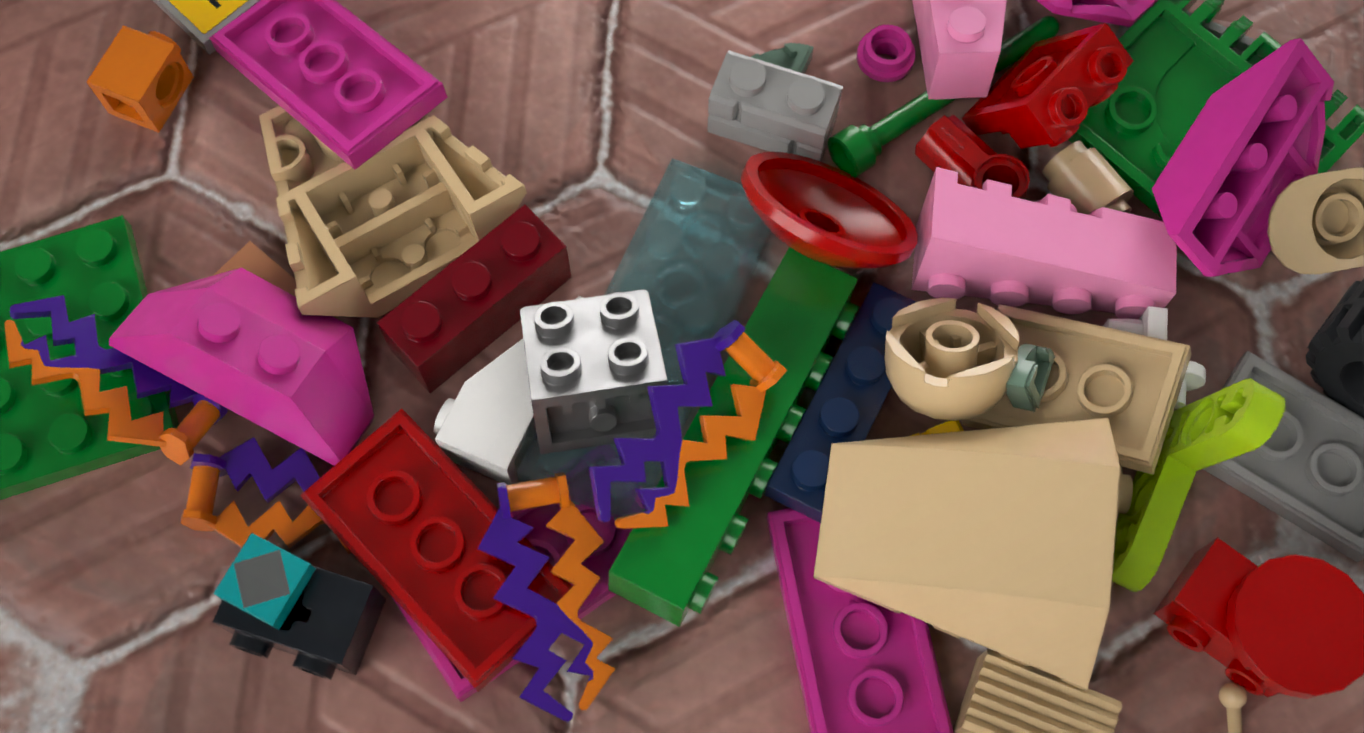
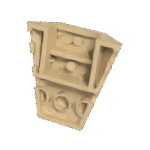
M277 106L259 115L270 173L275 181L278 197H276L278 212L284 223L288 244H285L288 261L296 281L297 289L294 291L297 305L302 315L381 317L397 307L511 216L527 193L524 184L511 174L503 175L492 166L489 157L475 146L467 147L451 134L449 126L434 115L422 117L356 170L282 107Z
M1109 418L832 443L813 578L900 614L902 612L933 625V628L957 638L963 637L999 652V655L1026 667L1029 665L1061 678L1060 681L1079 689L1087 690L1110 610L1120 464Z

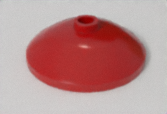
M762 152L750 157L741 175L742 186L750 205L778 239L790 248L813 260L841 268H885L906 261L912 255L918 243V233L914 224L899 206L857 177L854 178L849 173L834 166L792 153Z

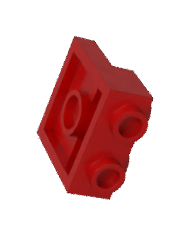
M1107 23L1037 41L989 89L988 96L980 98L961 119L976 135L1001 132V134L1009 133L1020 149L1048 145L1049 147L1058 146L1077 132L1090 107L1103 102L1116 91L1119 82L1126 75L1127 68L1134 60Z

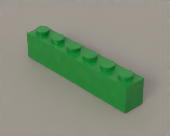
M790 247L788 248L745 326L746 330L744 331L773 361H778L787 369L780 380L766 390L755 441L726 436L727 459L690 461L686 463L684 472L689 507L665 505L668 527L632 529L609 570V591L678 627L681 626L689 609L699 614L702 613L719 579L718 576L709 572L719 551L721 550L729 555H732L749 521L748 518L739 514L749 494L760 499L763 496L767 484L778 465L777 462L769 459L778 439L789 444L806 412L805 408L797 405L806 387L817 391L833 360V357L824 353L832 336L841 340L844 339L857 315L860 306L850 302L858 281L857 278L830 265L806 257ZM730 355L723 365L726 376H717L709 390L713 407L699 408L683 440L703 442L699 416H737L730 384L750 386L752 377ZM663 475L659 480L656 488L665 487Z

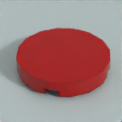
M1293 554L1265 561L1244 576L1240 585L1235 587L1228 600L1226 630L1235 656L1246 670L1252 669L1257 677L1265 681L1262 684L1278 694L1309 699L1342 691L1364 675V593L1348 574L1323 559Z

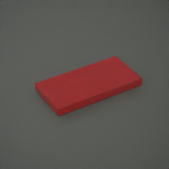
M402 408L300 495L478 692L513 660V657L535 631L537 624L533 617L493 599L515 566L478 550L498 508ZM524 537V538L519 542L520 544H522V545H524V546H526V547H528V548H530V549H533V550L539 552V551L527 540L526 537ZM547 561L528 589L557 603L572 586L568 581L550 573L553 566Z

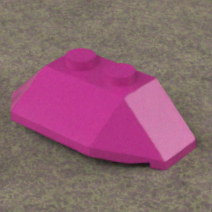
M1301 38L1288 41L1214 92L1152 187L1168 235L1205 277H1216L1228 273L1260 268L1271 250L1267 234L1269 213L1277 196L1291 182L1308 175L1317 174L1326 129L1325 101L1331 100L1334 81Z
M242 267L147 294L109 338V346L334 466L357 446L373 422L374 412L353 327L333 316L302 315L294 295Z

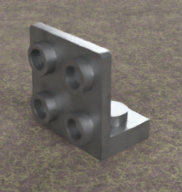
M648 291L617 292L609 295L526 306L520 310L531 404L541 455L614 444L613 438H652L654 436L656 427L647 386L668 385Z

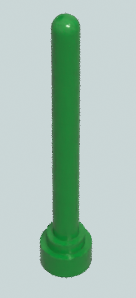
M1044 16L1002 42L994 75L1016 62L1035 42L1055 37L1060 29L1058 20L1053 16ZM925 91L870 127L863 124L859 127L849 125L828 139L829 154L840 170L856 178L875 166L876 157L882 153L881 147L956 99H928L927 91Z

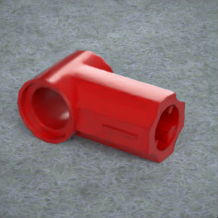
M954 114L950 117L943 115L929 126L927 132L917 142L915 155L933 172H935L936 167L958 172L957 184L982 189L983 183L987 179L1012 185L1011 197L1025 199L1030 176L1023 162L1014 156L994 152Z

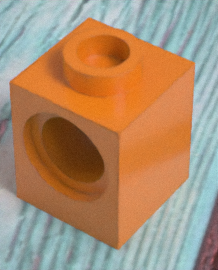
M123 25L86 83L109 114L160 133L194 76L180 54L181 48L171 38L157 31H149L148 34Z

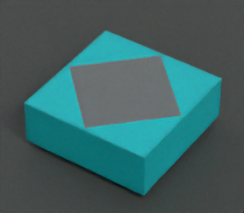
M251 533L213 594L279 630L316 568L305 560Z

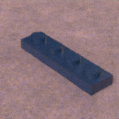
M873 282L769 480L765 496L821 523L831 444L866 440L892 388L885 367L887 330L890 331L892 329V320L899 310L916 303V301Z

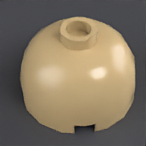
M942 297L918 301L899 310L892 320V329L890 331L887 330L885 367L890 383L904 404L915 412L937 420L956 421L978 417L993 409L1007 392V381L1018 361L1019 332L1008 317L991 306L978 303L977 313L969 310L956 309V298Z

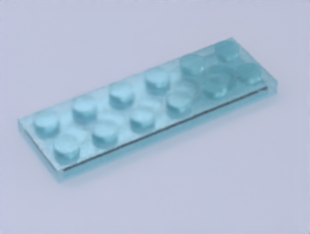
M674 158L671 159L604 295L636 290L648 291L668 385H684L675 344L712 338L720 328L732 322L772 232L750 205L742 184ZM678 407L681 432L692 407ZM536 431L516 473L519 481L526 482L554 477L555 473L564 472L570 500L574 504H583L593 508L594 512H596L589 467L622 464L615 443L541 455ZM644 461L646 482H611V516L614 517L615 521L617 518L643 511L644 507L635 489L656 488L662 475L660 462Z

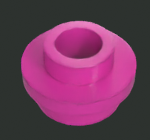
M888 24L877 26L861 39L857 50V62L862 72L869 78L879 82H894L904 78L911 71L916 56L915 47L907 32L898 26ZM887 54L890 55L893 59H883L877 55Z

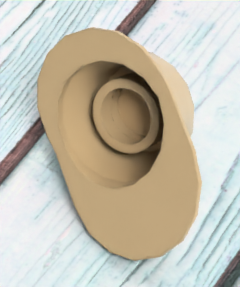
M1355 167L1308 175L1291 182L1277 196L1269 213L1267 234L1272 252L1283 266L1298 274L1316 275L1364 267V168Z

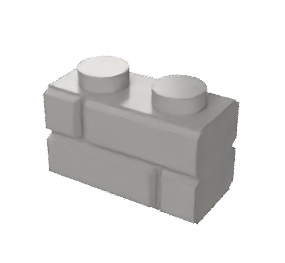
M728 51L709 96L707 132L769 152L792 153L822 161L828 139L831 137L837 120L843 86Z

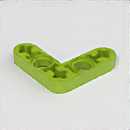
M1248 378L1173 412L1154 475L1137 471L1133 480L1132 501L1127 514H1120L1116 522L1112 581L1131 592H1138L1151 581L1161 564L1196 471L1261 447L1272 436L1283 417L1285 398L1255 380Z

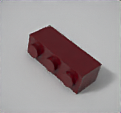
M524 204L380 319L377 325L393 354L431 394L521 320L520 310L523 307L539 305L572 278L567 246Z

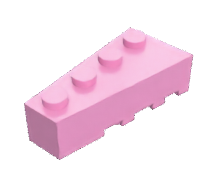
M912 0L928 99L987 97L1001 52L1007 0Z
M936 167L916 224L918 243L914 250L912 290L926 291L934 298L959 299L963 296L990 299L996 305L1002 304L1017 307L1031 303L1052 306L1054 310L1065 314H1080L1092 310L1115 313L1120 319L1130 318L1138 320L1148 306L1165 308L1176 295L1177 244L1168 235L1163 221L1105 207L1096 209L1089 215L1078 213L1076 207L1071 204V199L1047 194L1042 200L1032 202L1011 197L1012 185L987 179L983 183L982 189L957 184L958 172Z

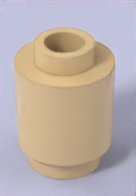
M1076 141L1065 147L1043 169V175L1049 180L1047 189L1052 195L1071 199V204L1076 207L1078 213L1089 215L1092 211L1101 207L1130 213L1132 210L1127 202L1132 197L1134 191L1096 148L1087 149L1081 141Z

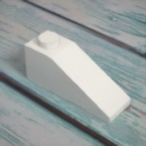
M523 339L465 381L456 400L449 398L442 405L434 425V433L437 434L435 440L439 448L454 463L498 482H505L506 485L517 482L538 440L531 404Z

